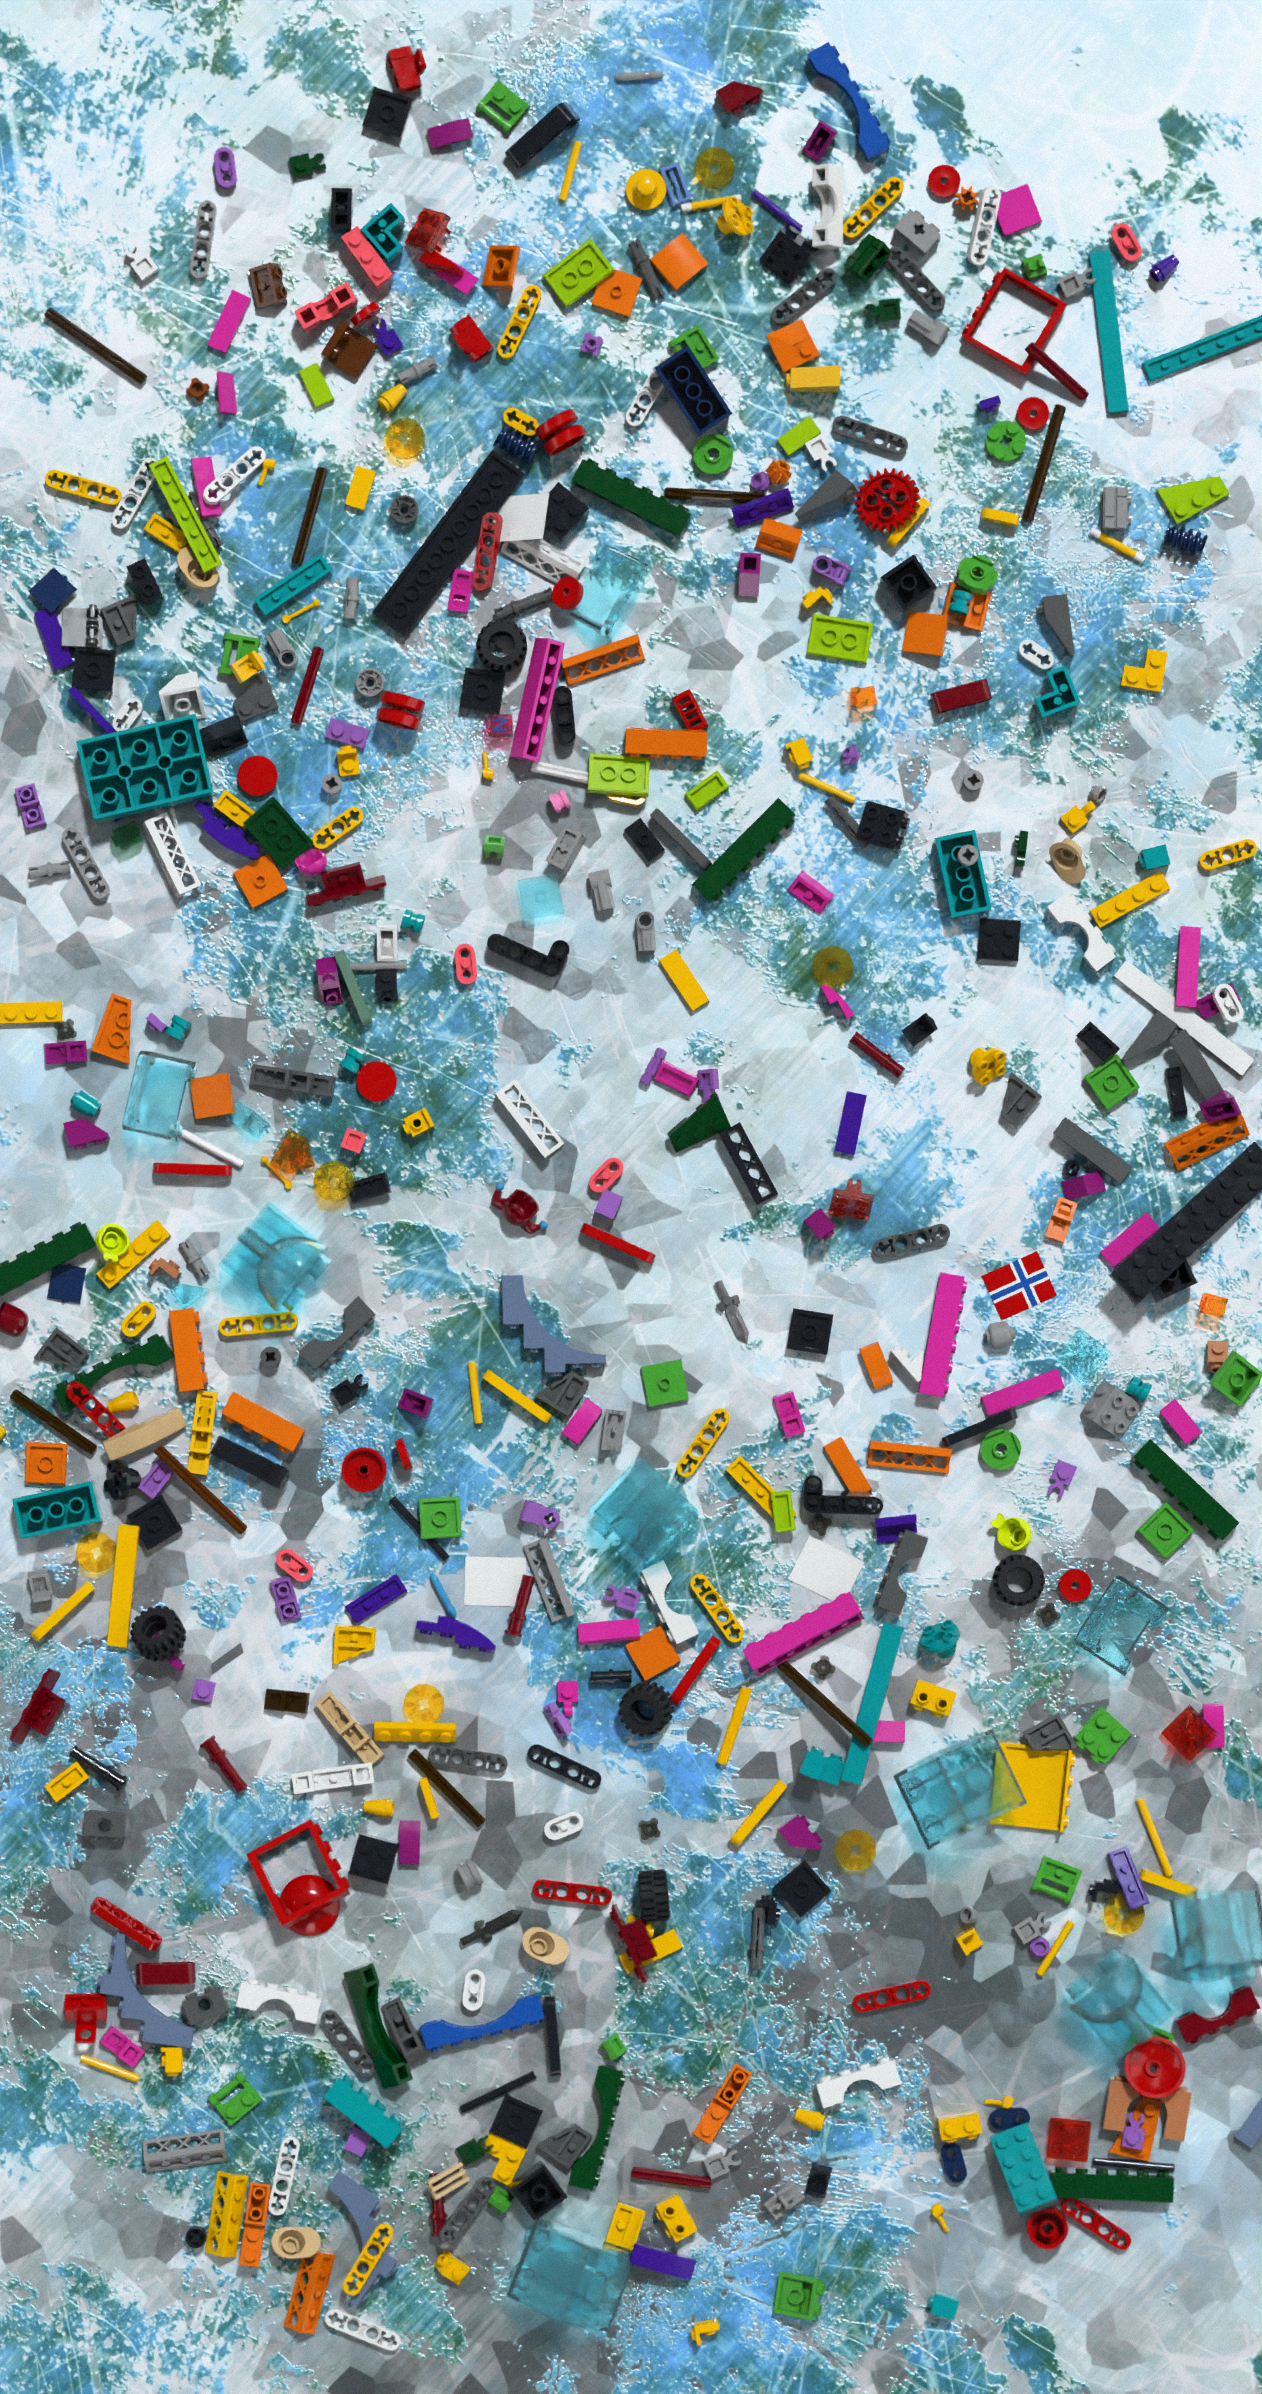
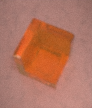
M874 686L850 688L853 710L878 705Z
M1203 1293L1198 1313L1223 1318L1228 1299Z

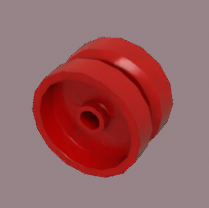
M568 409L553 416L535 429V433L540 441L548 440L544 445L548 456L556 455L570 448L587 435L582 424L574 425L578 417L573 409Z
M382 691L380 702L390 708H378L375 719L393 727L418 731L421 720L409 713H423L425 702L400 693Z
M361 1447L355 1449L345 1457L342 1463V1476L345 1483L351 1489L358 1492H369L377 1489L384 1482L387 1475V1464L384 1457L372 1448ZM363 1466L368 1468V1472L365 1474L360 1470Z

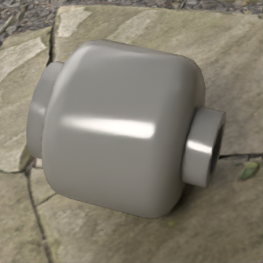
M1007 1321L990 1323L988 1329H985L987 1345H991L993 1349L1010 1347L1012 1339H1016L1014 1327H1010Z

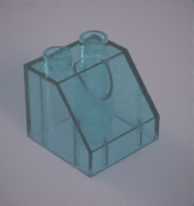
M639 1456L590 1508L595 1516L588 1524L605 1540L614 1532L624 1542V1545L618 1552L636 1568L642 1560L650 1565L693 1522L700 1512L644 1458Z
M993 1729L935 1752L893 1776L927 1850L956 1839L1027 1804Z
M535 2219L534 2224L527 2230L524 2236L525 2248L520 2261L510 2273V2287L506 2296L558 2324L609 2332L634 2264L629 2263L631 2251L564 2224Z

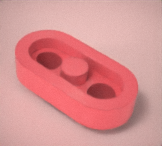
M1124 223L1115 225L1111 232V238L1121 256L1127 262L1137 261L1142 254V247L1131 228ZM1123 232L1125 237L1119 238L1117 233ZM1133 249L1135 254L1129 255L1128 250Z
M461 944L455 950L456 973L458 980L462 984L469 985L477 978L475 951L471 945ZM463 951H468L469 956L467 958L461 956ZM465 971H470L471 976L469 978L463 976Z
M618 1158L607 1159L590 1177V1188L597 1193H602L605 1189L607 1190L622 1174L623 1163ZM615 1164L617 1170L615 1172L610 1171V1165ZM597 1179H602L603 1185L598 1187L596 1186L595 1181Z
M283 1549L277 1554L276 1561L278 1566L297 1581L306 1582L312 1577V1566L293 1550ZM285 1555L290 1556L291 1561L289 1563L283 1561ZM300 1568L307 1570L306 1575L299 1573Z

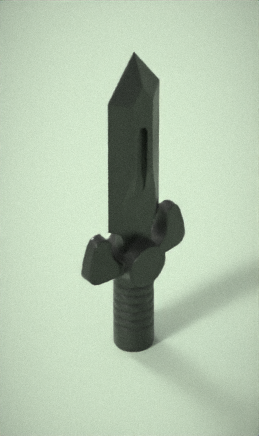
M510 1910L485 1923L483 1928H480V1926L484 1924V1920L476 1921L475 1926L477 1930L460 1938L462 1945L465 1946L478 1938H482L483 1942L487 1944L492 1940V1936L484 1937L485 1934H493L517 1922L523 1911Z

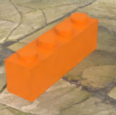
M626 727L625 753H629L630 757H641V754H649L650 758H662V755H670L671 759H682V756H690L692 760H702V756L706 757L708 732L707 730Z
M195 1308L169 1311L179 1392L205 1389V1384H208L207 1372H203L202 1364H205V1354L200 1352V1344H203L202 1332H198L197 1324H200L199 1311L195 1312Z
M234 1391L221 1412L225 1415L224 1419L232 1424H235L236 1421L243 1425V1430L251 1434L254 1431L261 1434L260 1439L269 1444L271 1441L279 1444L277 1448L286 1453L295 1451L306 1431Z

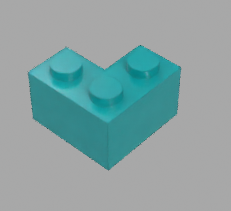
M392 203L387 205L361 228L370 244L388 264L403 252V246L392 234L405 223V218Z
M1066 665L1047 672L1045 676L1051 693L1034 700L1041 720L1079 706L1081 703Z
M812 1746L811 1749L806 1748L798 1769L799 1773L837 1786L845 1766V1762L842 1761L843 1757L834 1753L828 1756L824 1754L825 1751L815 1746Z

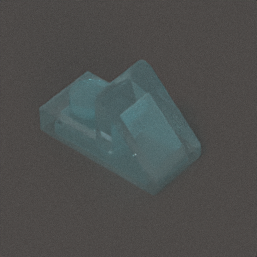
M237 1099L234 1103L235 1113L225 1116L259 1140L270 1123Z

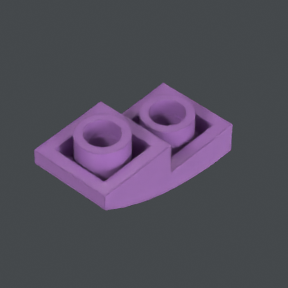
M32 783L16 788L17 800L27 831L47 825L35 784Z
M290 1575L270 1580L281 1621L285 1622L302 1617Z

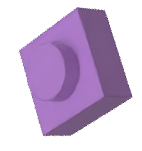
M152 1012L147 1016L146 1019L149 1021L147 1025L153 1031L157 1032L159 1030L163 1033L166 1030L167 1026Z
M196 1678L192 1699L212 1703L216 1682Z

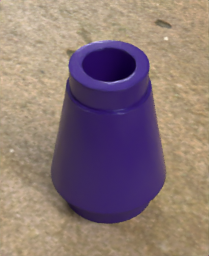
M1171 254L1151 266L1149 270L1150 276L1157 283L1165 281L1177 267L1179 260L1175 255Z

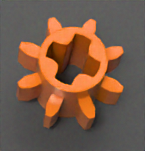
M962 186L961 194L955 193V197L959 198L955 202V206L960 205L962 212L965 208L973 211L972 205H978L979 203L978 200H975L979 193H974L972 186L966 190ZM966 195H969L970 199L965 203L964 198Z
M773 460L765 470L769 473L768 478H770V482L775 485L780 483L784 485L792 475L789 472V464L783 460H778L777 462Z

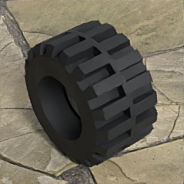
M497 619L495 622L491 621L481 629L477 636V653L484 666L489 667L492 671L496 670L501 673L503 671H512L513 668H517L525 659L524 657L527 654L526 636L523 630L514 622H509L506 619L504 621ZM497 635H507L513 640L514 649L506 657H497L490 650L491 640Z
M1020 1554L1008 1556L1001 1560L1000 1564L995 1568L993 1587L997 1595L1008 1604L1026 1606L1035 1602L1034 1600L1039 1598L1044 1590V1572L1040 1565L1028 1556ZM1022 1568L1029 1573L1031 1583L1027 1590L1014 1592L1008 1587L1007 1576L1013 1569Z
M158 1605L155 1608L149 1607L147 1611L143 1610L140 1612L141 1615L135 1617L136 1622L131 1624L132 1630H130L131 1639L140 1654L147 1660L151 1659L152 1662H157L158 1659L162 1662L165 1661V1658H173V1654L177 1655L180 1652L179 1648L184 1646L183 1641H186V1630L174 1610L166 1606L162 1608ZM165 1630L161 1635L152 1638L156 1632Z
M645 1681L644 1683L636 1684L622 1696V1701L619 1702L621 1709L618 1710V1714L622 1715L620 1721L621 1723L625 1722V1728L627 1730L630 1728L632 1730L631 1733L634 1735L639 1733L640 1737L645 1735L649 1737L654 1733L657 1734L673 1717L671 1714L674 1712V1707H671L674 1702L673 1699H669L671 1694L669 1692L665 1693V1687L662 1685L657 1687L658 1683L656 1682L650 1684L649 1681ZM638 1700H645L653 1706L654 1718H647L641 1714L638 1708Z
M665 1870L639 1871L638 1885L643 1921L669 1920L670 1906Z

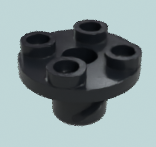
M121 1459L108 1461L104 1490L109 1492L114 1500H124L128 1496L130 1489H137L140 1485V1474L137 1470L128 1468L125 1461Z

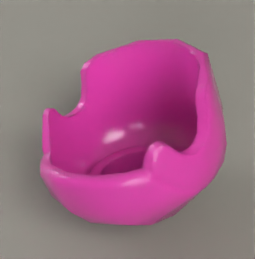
M314 848L300 854L295 859V864L302 874L315 876L326 868L327 858L324 852Z

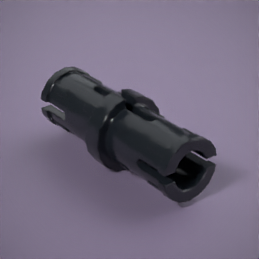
M609 1669V1671H591V1684L609 1683V1685H613V1683H632L631 1670L613 1671V1669ZM603 1676H621L616 1678H602Z

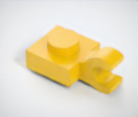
M1092 801L1081 809L1075 805L1060 819L1073 834L1088 822L1085 816L1095 809L1096 806Z

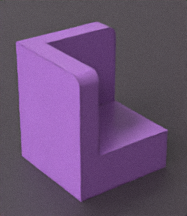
M606 1189L603 1190L594 1212L613 1220L623 1197Z
M354 2124L343 2149L358 2156H363L371 2135L357 2124Z

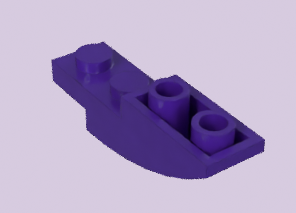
M199 800L194 804L195 808L207 820L201 827L213 839L227 849L244 857L255 860L261 858L257 854L260 852L258 847L253 842L249 844L244 839L247 835L240 827L236 829L232 825L226 830L225 828L228 825L221 817L216 819L213 816L212 812L214 809L207 801L203 804Z
M439 1615L438 1623L417 1620L416 1629H420L422 1634L432 1635L433 1631L439 1632L440 1637L452 1638V1635H456L455 1644H459L458 1648L470 1650L471 1646L479 1647L480 1652L491 1653V1650L496 1649V1644L490 1638L460 1620Z

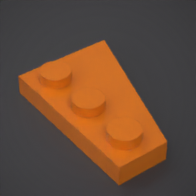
M111 993L91 1051L129 1064L131 1000Z
M1141 2096L1132 2111L1134 2112L1133 2118L1136 2121L1140 2120L1141 2114H1145V2120L1140 2125V2128L1146 2129L1143 2150L1123 2147L1124 2132L1120 2131L1108 2152L1149 2162L1162 2101ZM1129 2119L1126 2122L1125 2126H1131Z

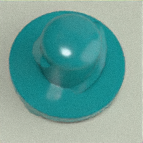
M945 1620L942 1623L926 1626L923 1629L920 1643L926 1652L937 1653L940 1658H949L955 1653L957 1649L956 1643L960 1638V1630L952 1620Z

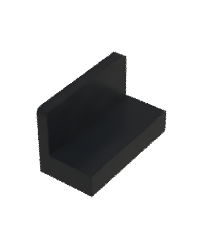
M237 715L200 729L211 758L249 743Z

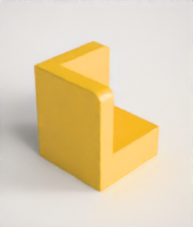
M973 1926L955 1936L966 1956L970 1954L969 1952L983 1945Z

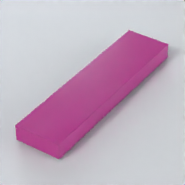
M1180 926L1175 1007L1196 1008L1201 927Z
M1055 1369L987 1394L981 1398L987 1414L990 1416L1063 1389L1065 1386L1059 1370Z

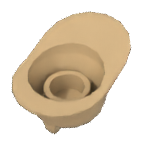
M190 546L184 547L178 552L177 564L184 573L185 580L189 586L205 590L217 582L219 577L217 569L215 568L204 574Z
M1069 837L1061 842L1052 844L1049 854L1059 876L1069 883L1076 884L1081 882L1085 877L1086 871L1081 859L1082 849L1079 844L1070 840Z
M532 1927L523 1935V1948L533 1960L556 1965L564 1962L569 1955V1946L565 1939L543 1928Z
M282 2227L273 2234L271 2243L273 2250L279 2256L285 2259L308 2258L316 2254L320 2249L321 2240L317 2231L312 2228Z

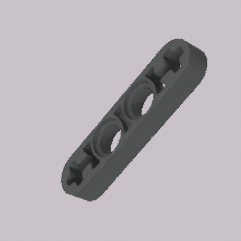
M900 247L891 248V253H900L899 259L902 262L904 260L908 262L899 269V261L891 260L893 255L890 253L887 257L890 266L931 311H941L946 302L944 295ZM906 267L914 268V276L907 277L904 275L903 271ZM919 282H926L929 288L926 292H920L917 289ZM931 290H933L934 292L932 293V296L935 299H941V306H932L933 300L931 299V297L929 296L928 299H926L925 296L929 295Z
M831 268L821 270L772 310V321L776 325H784L834 286L837 280L836 272ZM825 273H826L827 275L832 274V275H833V276L831 277L832 282H829L828 280L825 281V282L822 284V286L825 287V288H824V289H821V286H820L819 283L824 279V275H823V274H825ZM809 285H814L817 287L818 292L816 295L810 296L807 294L806 288ZM793 298H799L802 301V305L799 308H793L790 301ZM787 304L788 309L793 313L790 314L788 311L784 314V320L781 318L777 320L776 312L782 313L785 311L786 307L784 305Z
M842 415L837 416L833 421V431L843 437L895 455L904 454L908 448L906 438ZM843 420L845 421L844 425L848 427L851 426V423L855 425L852 428L851 434H848L849 429L843 428L838 430L836 423H840ZM857 427H864L866 429L864 437H857L855 435ZM881 433L885 436L886 440L883 444H877L874 441L876 434ZM890 436L893 437L891 442L897 443L900 440L905 447L900 448L898 451L893 444H890L889 448L885 446Z
M658 808L650 814V817L704 871L712 865L711 861Z
M937 1224L882 1238L873 1244V1252L878 1257H886L941 1243L949 1238L950 1230L944 1224ZM938 1227L946 1230L943 1239H940V1236L933 1237L934 1242H930V1234L927 1230L932 1229L931 1233L937 1232ZM923 1232L926 1234L927 1240L924 1244L916 1242L915 1236L917 1233ZM899 1237L907 1240V1246L904 1249H899L896 1246V1240ZM892 1239V1246L895 1252H891V1248L886 1249L884 1254L876 1251V1247L879 1246L880 1242L883 1245L890 1244L888 1240Z
M434 1745L429 1751L430 1760L436 1764L494 1773L503 1772L508 1765L506 1757L496 1753L445 1745ZM437 1748H439L441 1753L447 1754V1749L451 1750L449 1762H446V1757L443 1756L436 1760L432 1752H436ZM459 1751L463 1753L464 1760L461 1763L453 1761L452 1755L454 1752ZM475 1755L483 1756L484 1763L481 1766L473 1764L472 1758ZM487 1756H491L490 1761H496L497 1758H501L504 1766L496 1769V1765L489 1764L490 1768H485Z
M333 2009L325 2010L321 2015L322 2025L357 2072L363 2077L372 2076L375 2073L376 2067L371 2056L338 2012ZM326 2014H334L335 2018L333 2020L336 2023V2025L338 2024V2022H340L342 2025L338 2026L332 2032L330 2028H333L334 2026L331 2022H325L327 2018ZM340 2029H344L348 2033V2038L344 2041L339 2040L336 2036L337 2031ZM351 2046H358L360 2048V2055L352 2057L349 2054V2048ZM363 2055L367 2057L364 2058L363 2061L367 2065H372L370 2068V2073L368 2071H362L363 2064L361 2062H359V2064H356L355 2062L361 2059Z
M483 2176L475 2182L440 2228L438 2238L442 2243L453 2244L457 2241L494 2192L495 2182L492 2178ZM489 2181L488 2186L490 2187V2189H485L482 2191L481 2195H484L482 2199V2197L479 2194L474 2193V2191L477 2190L478 2192H480L483 2188L481 2183ZM472 2196L478 2199V2205L475 2208L468 2206V2199ZM458 2213H463L466 2217L465 2222L461 2225L457 2224L455 2220ZM450 2223L459 2228L458 2231L454 2229L451 2232L452 2239H444V2231L449 2232L452 2229V2226L449 2225Z

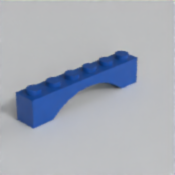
M827 42L808 53L807 59L817 76L837 85L851 101L859 122L858 146L867 162L887 152L891 141L885 132H881L879 128L881 124L876 115L872 116L868 110L870 105L866 98H861L858 93L860 88L855 80L851 81L848 76L850 71L845 63L841 64L838 59L840 54L837 48Z
M535 1993L520 1997L504 2015L485 2024L466 2026L449 2023L443 2019H436L421 2023L420 2029L426 2050L431 2049V2052L443 2049L442 2045L451 2044V2046L463 2044L462 2040L470 2038L471 2041L482 2039L484 2034L490 2033L491 2036L499 2035L503 2029L510 2028V2031L522 2028V2024L530 2023V2026L542 2023L541 2019H545L540 1995Z

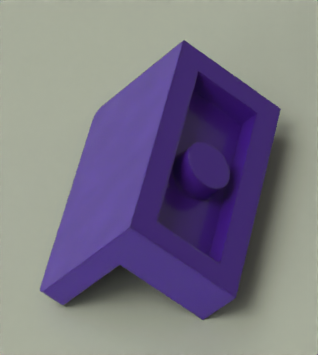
M916 1514L875 1518L877 1542L896 1541L899 1532H904L905 1528L917 1532Z

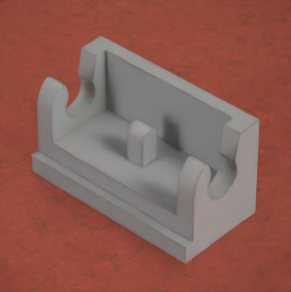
M565 825L545 861L567 874L586 837Z
M606 1409L601 1450L621 1452L626 1411Z

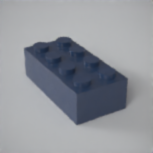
M688 345L652 368L696 436L702 435L732 415L731 410Z

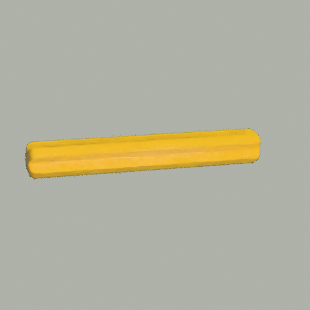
M741 1687L717 1758V1762L722 1765H727L752 1692L748 1687Z

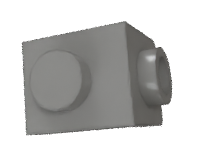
M48 1569L28 1572L32 1602L44 1603L51 1600L53 1589Z

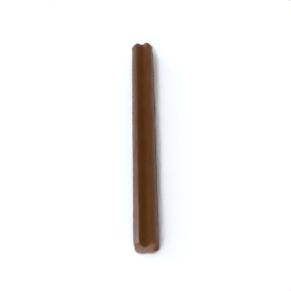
M159 1445L154 1450V1453L239 1534H242L247 1529V1526L166 1448Z

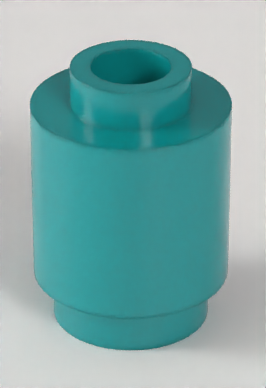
M83 1090L79 1093L76 1091L70 1100L73 1103L71 1106L73 1109L87 1117L91 1116L93 1118L102 1105L98 1102V1099Z

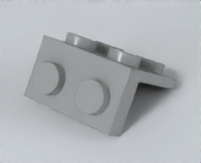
M1103 1380L1097 1386L1090 1400L1085 1404L1081 1414L1100 1425L1115 1437L1121 1438L1140 1411L1141 1405L1114 1385Z

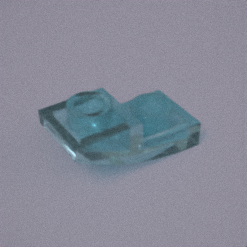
M256 420L250 439L292 452L298 433L290 429L278 427L275 424Z

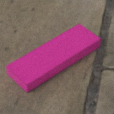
M235 290L231 291L207 345L225 354L227 353L251 301L250 297Z
M211 456L191 458L190 462L201 518L221 516L220 502L215 505H209L203 500L205 488L215 480ZM216 489L213 493L208 491V497H214L216 499L215 496L218 490Z
M1146 1212L1101 1250L1100 1253L1114 1267L1160 1227Z
M639 1619L578 1624L579 1645L640 1639Z

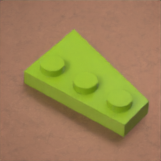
M1220 476L1156 490L1173 520L1178 524L1230 494Z

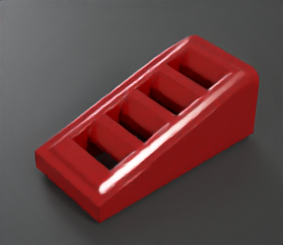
M427 247L419 258V261L426 268L459 277L464 275L463 271L456 264L430 247Z
M690 689L672 698L688 730H702L708 727ZM689 697L690 700L682 705L679 704L680 701ZM690 705H693L694 708L686 712H683L682 709ZM697 712V716L687 720V716ZM699 719L701 720V723L691 728V723Z

